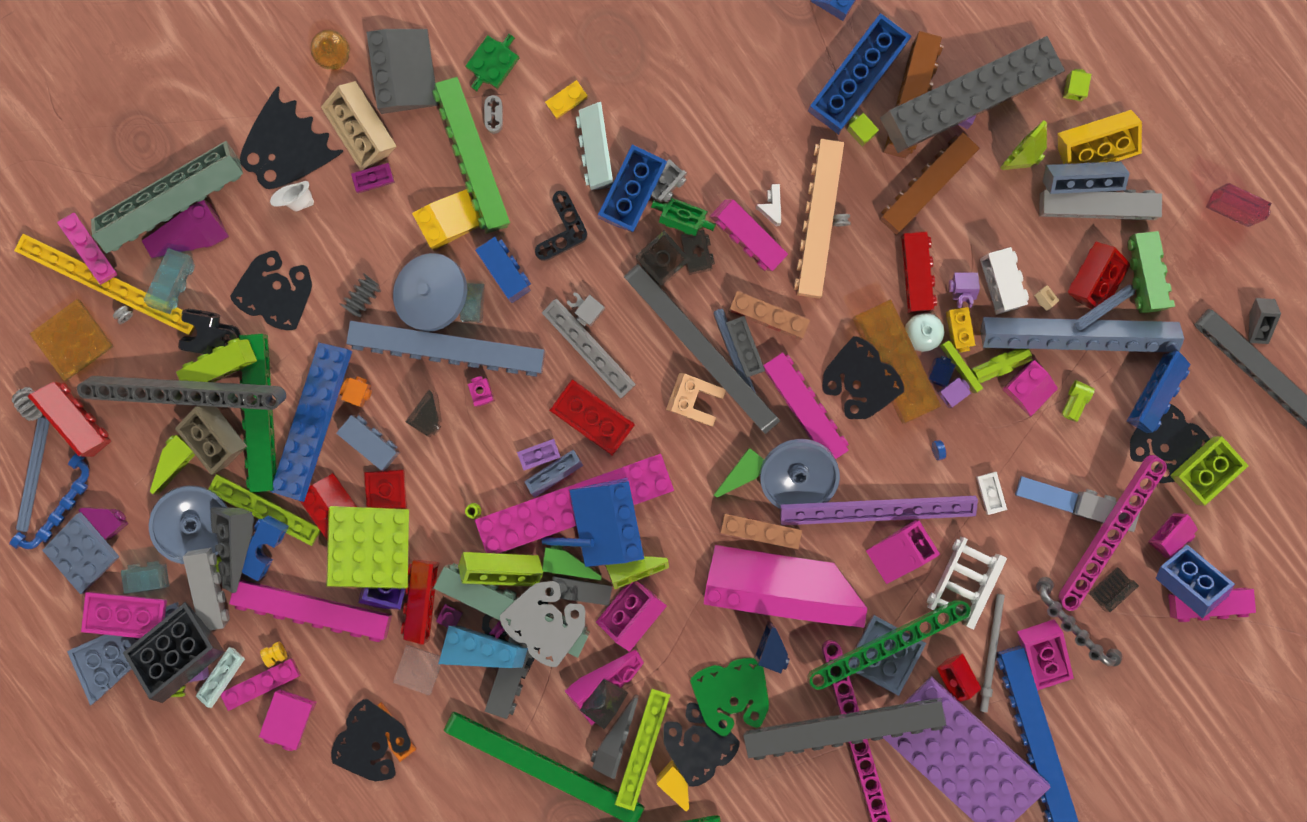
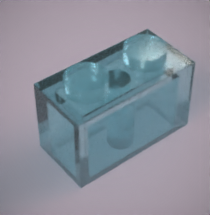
M159 561L147 562L145 567H140V563L127 565L128 569L121 570L124 594L170 587L167 564H159Z

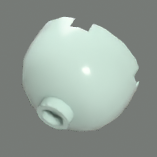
M919 313L911 317L906 323L904 329L905 340L914 350L920 352L931 351L942 342L944 325L933 314Z

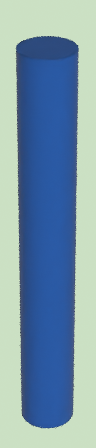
M542 538L543 545L594 547L595 545L594 539Z

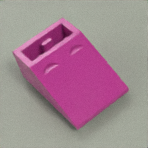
M914 520L866 550L886 584L923 566L940 555L919 520Z

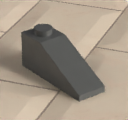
M557 575L553 577V581L559 583L561 599L609 606L612 586ZM551 588L550 596L554 594L553 588Z

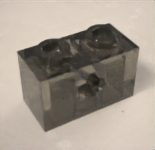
M704 230L698 231L696 236L682 234L680 238L689 275L711 271L715 261L713 253L709 254L708 246L711 245L709 235H705ZM696 248L703 251L700 257L697 254H693Z

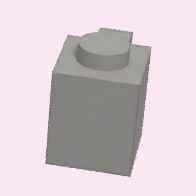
M574 292L573 295L577 298V302L573 304L567 301V304L571 308L579 307L575 312V315L578 316L576 320L584 327L586 324L591 327L603 313L605 307L591 295L584 301L578 293Z

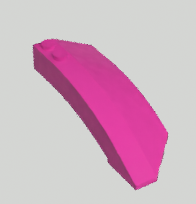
M715 545L706 584L704 605L865 628L867 607L835 563Z

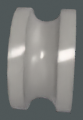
M850 214L834 215L833 219H835L833 226L851 225V222L848 221Z
M125 305L115 311L113 318L118 319L117 322L119 324H123L133 316V312L128 311L129 307Z

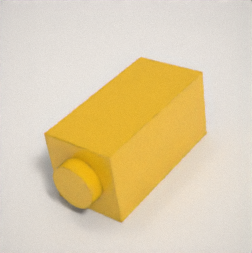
M969 307L947 311L946 318L951 343L959 353L970 351V347L976 345Z

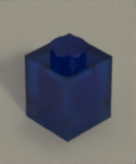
M947 357L935 358L926 381L943 388L947 387L956 365L951 363L952 360Z

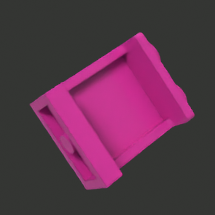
M281 689L275 691L259 737L263 738L265 743L282 745V748L287 751L297 750L301 746L300 741L309 716L317 702Z

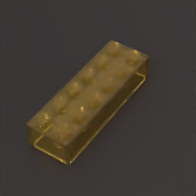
M890 299L854 316L852 319L861 338L877 349L880 361L891 365L903 381L904 393L892 401L901 423H907L941 407L892 300ZM885 370V375H886V376H887V375H891L890 373L887 372V370ZM895 381L893 387H897L899 389V387L897 386V382Z

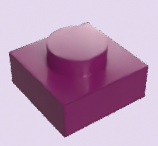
M445 604L436 622L447 628L449 626H457L463 612Z

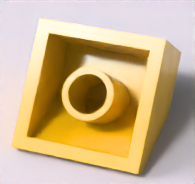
M671 760L656 776V785L687 812L689 810L688 784L674 761Z

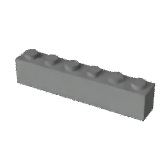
M1046 188V190L1040 193L1039 217L1157 220L1162 217V194L1155 193L1154 190H1145L1143 193H1136V190H1124V192L1104 191L1050 194Z

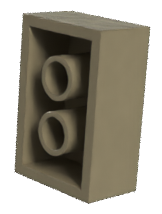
M196 406L175 428L211 475L226 468L247 447L217 407Z

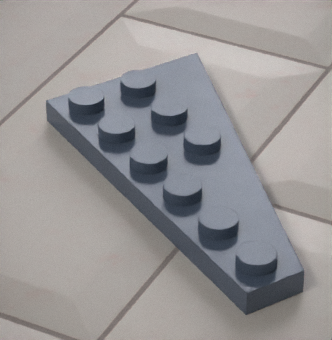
M178 602L166 607L165 618L180 607ZM102 635L67 651L90 706L132 670L123 652L140 638Z

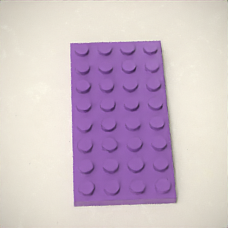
M931 676L903 704L942 698L946 726L937 731H932L931 728L923 729V732L918 734L905 732L900 737L887 735L883 736V739L974 822H1014L1051 788L1050 784Z

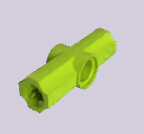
M1015 349L1009 353L1005 352L993 357L990 361L972 368L971 371L977 380L983 383L1033 361L1032 354L1029 349Z

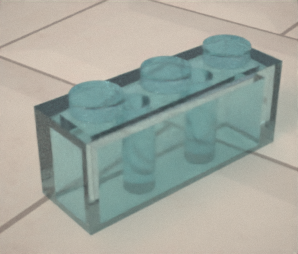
M168 248L144 298L148 307L170 314L172 309L177 307L178 296L186 288V279L194 271L195 265L191 256Z

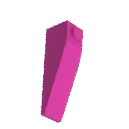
M634 650L579 678L565 690V693L592 726L610 709V702L615 696L619 697L622 693L620 691L625 682L631 681L644 662L639 653Z

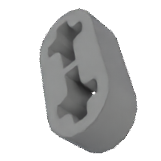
M491 95L486 98L484 104L485 127L488 132L496 134L503 128V104L498 96ZM493 100L499 104V106L495 107V112H492V108L489 106ZM492 117H495L496 122L499 123L494 129L489 125V123H492Z

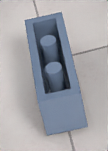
M351 415L336 434L377 468L385 471L400 453L396 450L398 446L390 440L386 442L381 438L383 434L374 427L373 429L369 428L366 425L368 422L360 415L357 417Z

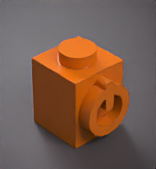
M356 376L355 379L346 378L340 389L341 400L363 407L365 401H368L371 397V385L366 384L367 380Z

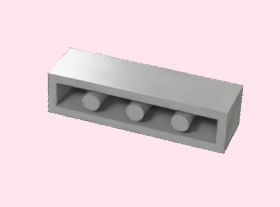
M212 548L188 551L183 556L195 612L209 630L222 629L228 623L230 615L224 605L225 593L221 591V575L216 570V554L212 552Z

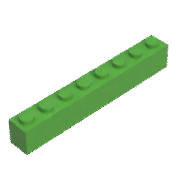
M458 77L437 82L432 91L435 102H439L440 117L447 124V127H445L448 138H452L454 144L452 145L453 153L460 160V163H458L459 170L462 175L465 174L467 180L465 186L467 192L472 194L473 200L471 202L474 211L478 210L480 228L484 229L486 234L507 228L510 221Z

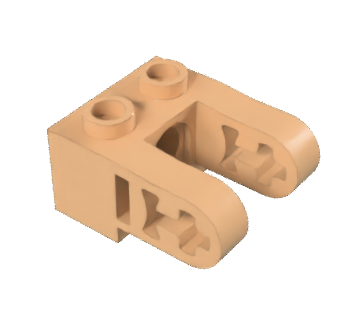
M679 373L666 410L713 427L716 417L693 409L698 392L701 391L723 399L726 390L690 375Z

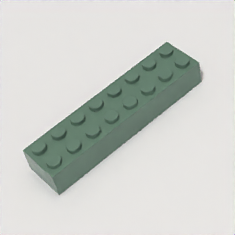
M227 141L219 144L92 218V237L106 254L110 251L118 250L122 244L127 241H134L144 231H151L156 227V224L168 221L175 213L187 210L192 203L200 202L211 192L221 190L228 182L238 180L243 174L240 159Z
M456 563L444 566L434 586V589L500 620V615L519 598L516 596V592L507 588L502 590L498 588L499 585L462 584L458 564ZM547 613L545 620L547 622L553 621V614ZM562 615V626L566 628L568 624L566 623L565 616ZM506 618L508 625H510L511 619ZM587 626L584 627L581 635L568 652L577 658L590 634L587 631Z

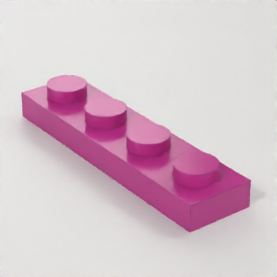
M75 213L57 222L100 285L117 276L116 271Z
M293 658L223 691L221 698L229 711L301 675Z

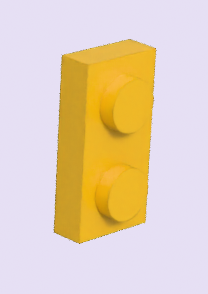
M576 80L545 101V104L554 117L558 119L587 99L588 95Z

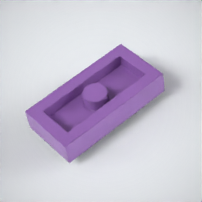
M555 439L517 452L524 471L561 457Z

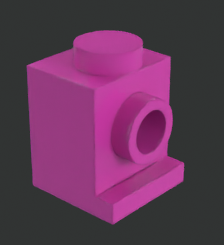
M482 376L471 379L472 383L468 384L475 407L495 401L487 378L483 379ZM478 387L483 388L482 394L477 393Z

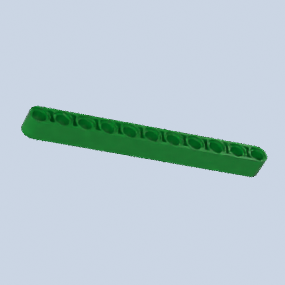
M452 712L446 723L444 731L447 734L624 822H638L645 809L639 802L636 803L634 811L615 805L618 795L617 791L460 713Z

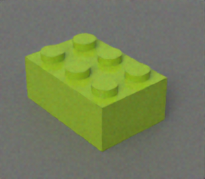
M1213 436L1170 476L1196 505L1205 506L1248 467V464L1222 436Z

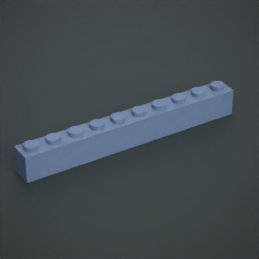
M983 317L980 329L983 348L1180 352L1185 339L1180 322L1096 320L1086 328L1078 330L1074 325L1078 319Z
M350 321L346 343L352 346L353 350L358 351L370 348L371 352L383 354V351H390L392 356L402 357V353L410 354L409 358L421 360L423 356L429 357V361L439 363L441 359L448 360V364L460 365V362L468 363L467 367L479 368V365L487 366V370L492 371L504 368L507 373L512 374L524 371L526 372L525 375L537 377V374H542L546 352L543 349L355 321Z

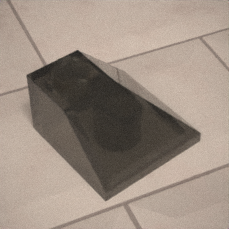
M431 390L427 391L405 421L428 437H431L432 434L435 436L441 429L439 424L442 422L438 394Z

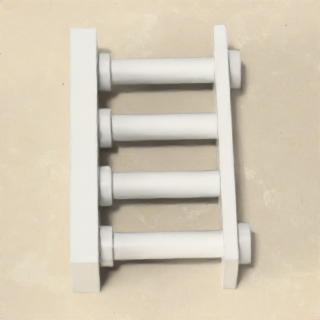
M960 537L959 540H955L952 546L954 551L934 593L931 592L927 599V607L935 610L936 606L941 607L949 603L940 598L945 588L971 600L972 605L969 616L963 620V625L974 630L1007 558L999 554L989 557L966 546L968 539ZM963 552L988 564L987 567L989 569L987 573L981 575L958 564L957 561L961 553ZM953 570L978 581L979 585H981L978 592L973 593L948 581ZM956 607V614H961L963 609Z

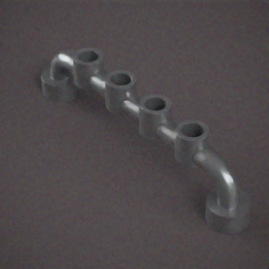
M1048 577L1040 578L1036 588L1042 600L1048 606V615L1051 617L1058 616L1062 621L1061 628L1066 632L1072 631L1076 635L1075 643L1079 646H1086L1090 650V659L1094 661L1100 660L1107 666H1118L1123 658L1122 653L1117 649H1109L1105 655L1103 647L1094 644L1089 638V633L1086 630H1081L1075 624V618L1067 615L1062 610V605L1050 598L1048 594L1051 593L1054 587L1053 581Z

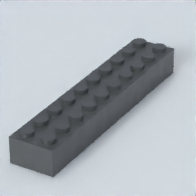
M1048 36L897 106L881 116L880 119L897 153H900L1053 79L1064 72L1065 69Z

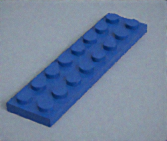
M318 342L273 481V491L270 492L298 501H305L350 361L351 350Z

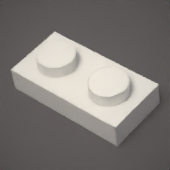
M997 472L976 477L986 514L990 515L1007 510Z

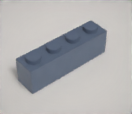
M1121 161L1046 165L1043 183L1050 194L1126 190L1130 173Z

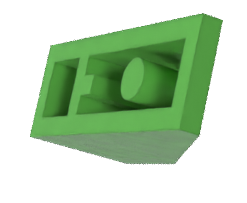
M749 448L714 493V496L724 495L760 476L764 459Z
M551 545L545 548L543 572L601 580L602 575L590 566L585 567V563L569 551L562 549V546Z

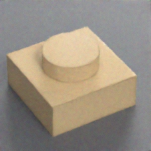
M1048 285L1034 295L1039 305L1044 307L1046 311L1059 301Z

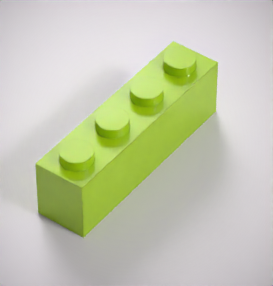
M235 338L228 341L227 346H219L212 350L213 353L197 357L198 361L185 363L182 365L183 368L176 371L179 381L217 382L257 362L249 340Z
M463 552L458 564L462 584L533 586L540 582L543 575L539 555Z

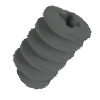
M365 273L363 275L366 280L358 279L361 286H353L356 292H348L351 299L343 298L346 305L339 303L350 313L358 317L362 316L359 310H367L364 303L372 304L369 297L376 299L374 291L381 292L379 284Z

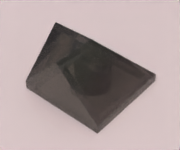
M604 678L580 711L605 729L618 712L628 692Z

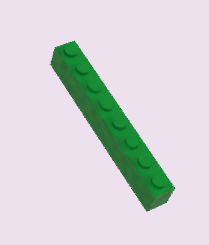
M239 335L240 340H249L257 362L240 370V372L242 371L240 384L271 386L268 335ZM242 408L245 414L242 426L246 430L244 443L247 446L245 448L247 449L245 467L248 469L249 475L246 478V486L250 492L273 491V481L277 472L273 410Z

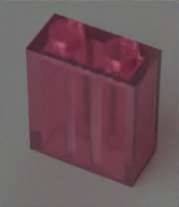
M1227 183L1213 191L1206 208L1246 227H1250L1265 221L1269 217L1271 212L1269 208L1272 203Z

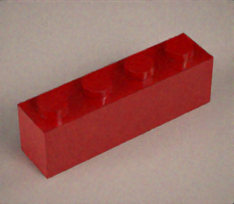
M928 232L904 233L901 236L908 313L933 311L934 306H937V297L933 295L935 277L931 275V268H933V257L929 254V248L932 247L931 237H928Z

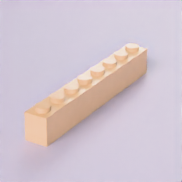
M821 139L819 144H815L814 156H817L816 163L812 164L811 175H814L813 183L810 182L808 194H811L810 202L807 201L805 213L809 214L808 220L804 221L802 232L806 233L805 240H801L800 251L803 252L802 259H798L797 271H800L799 278L795 279L794 290H797V295L819 299L822 297L844 142Z

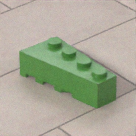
M1159 231L1137 233L1130 236L1128 249L1132 255L1130 267L1134 271L1132 284L1137 295L1135 298L1136 309H1138L1139 313H1147L1175 307L1174 300L1169 299V292L1172 291L1171 285L1165 280L1166 273L1168 272L1167 266L1164 262H1161L1164 253Z

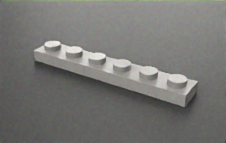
M558 299L553 300L542 312L620 398L624 397L636 385Z

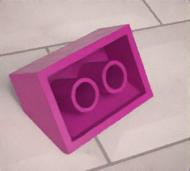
M635 581L627 584L596 623L618 645L630 652L667 605L643 584Z

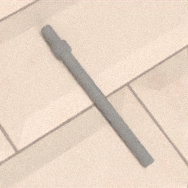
M997 594L984 684L980 691V695H982L980 711L988 712L989 699L993 693L991 686L1005 598L1003 594Z

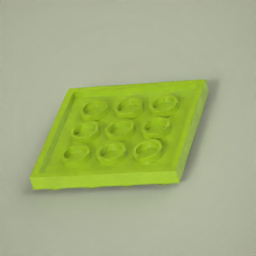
M330 506L328 512L326 587L408 588L409 509Z

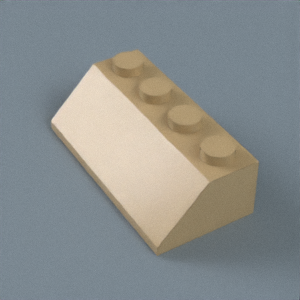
M356 81L339 85L321 106L361 171L369 169L385 159L397 147Z

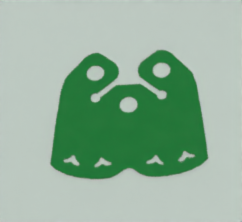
M754 658L734 660L726 668L718 665L704 668L697 672L690 680L707 726L721 736H727L735 723L733 718L721 712L718 713V708L727 713L734 714L742 712L749 703L748 701L750 699L753 700V704L749 706L743 715V719L746 724L755 728L762 725L768 713L769 700L764 667L757 664L752 669L749 664H757ZM740 665H742L740 671L738 669H734V667H739ZM718 672V674H716L715 677L710 674ZM702 676H704L702 682L697 681V679H700ZM732 697H736L738 699V704L736 706H732L730 704V699ZM752 712L759 714L757 720L751 719L750 715ZM720 720L727 722L726 728L722 729L719 727L718 723Z

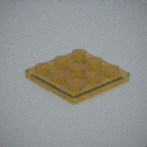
M79 299L73 301L29 333L63 381L69 380L114 347Z

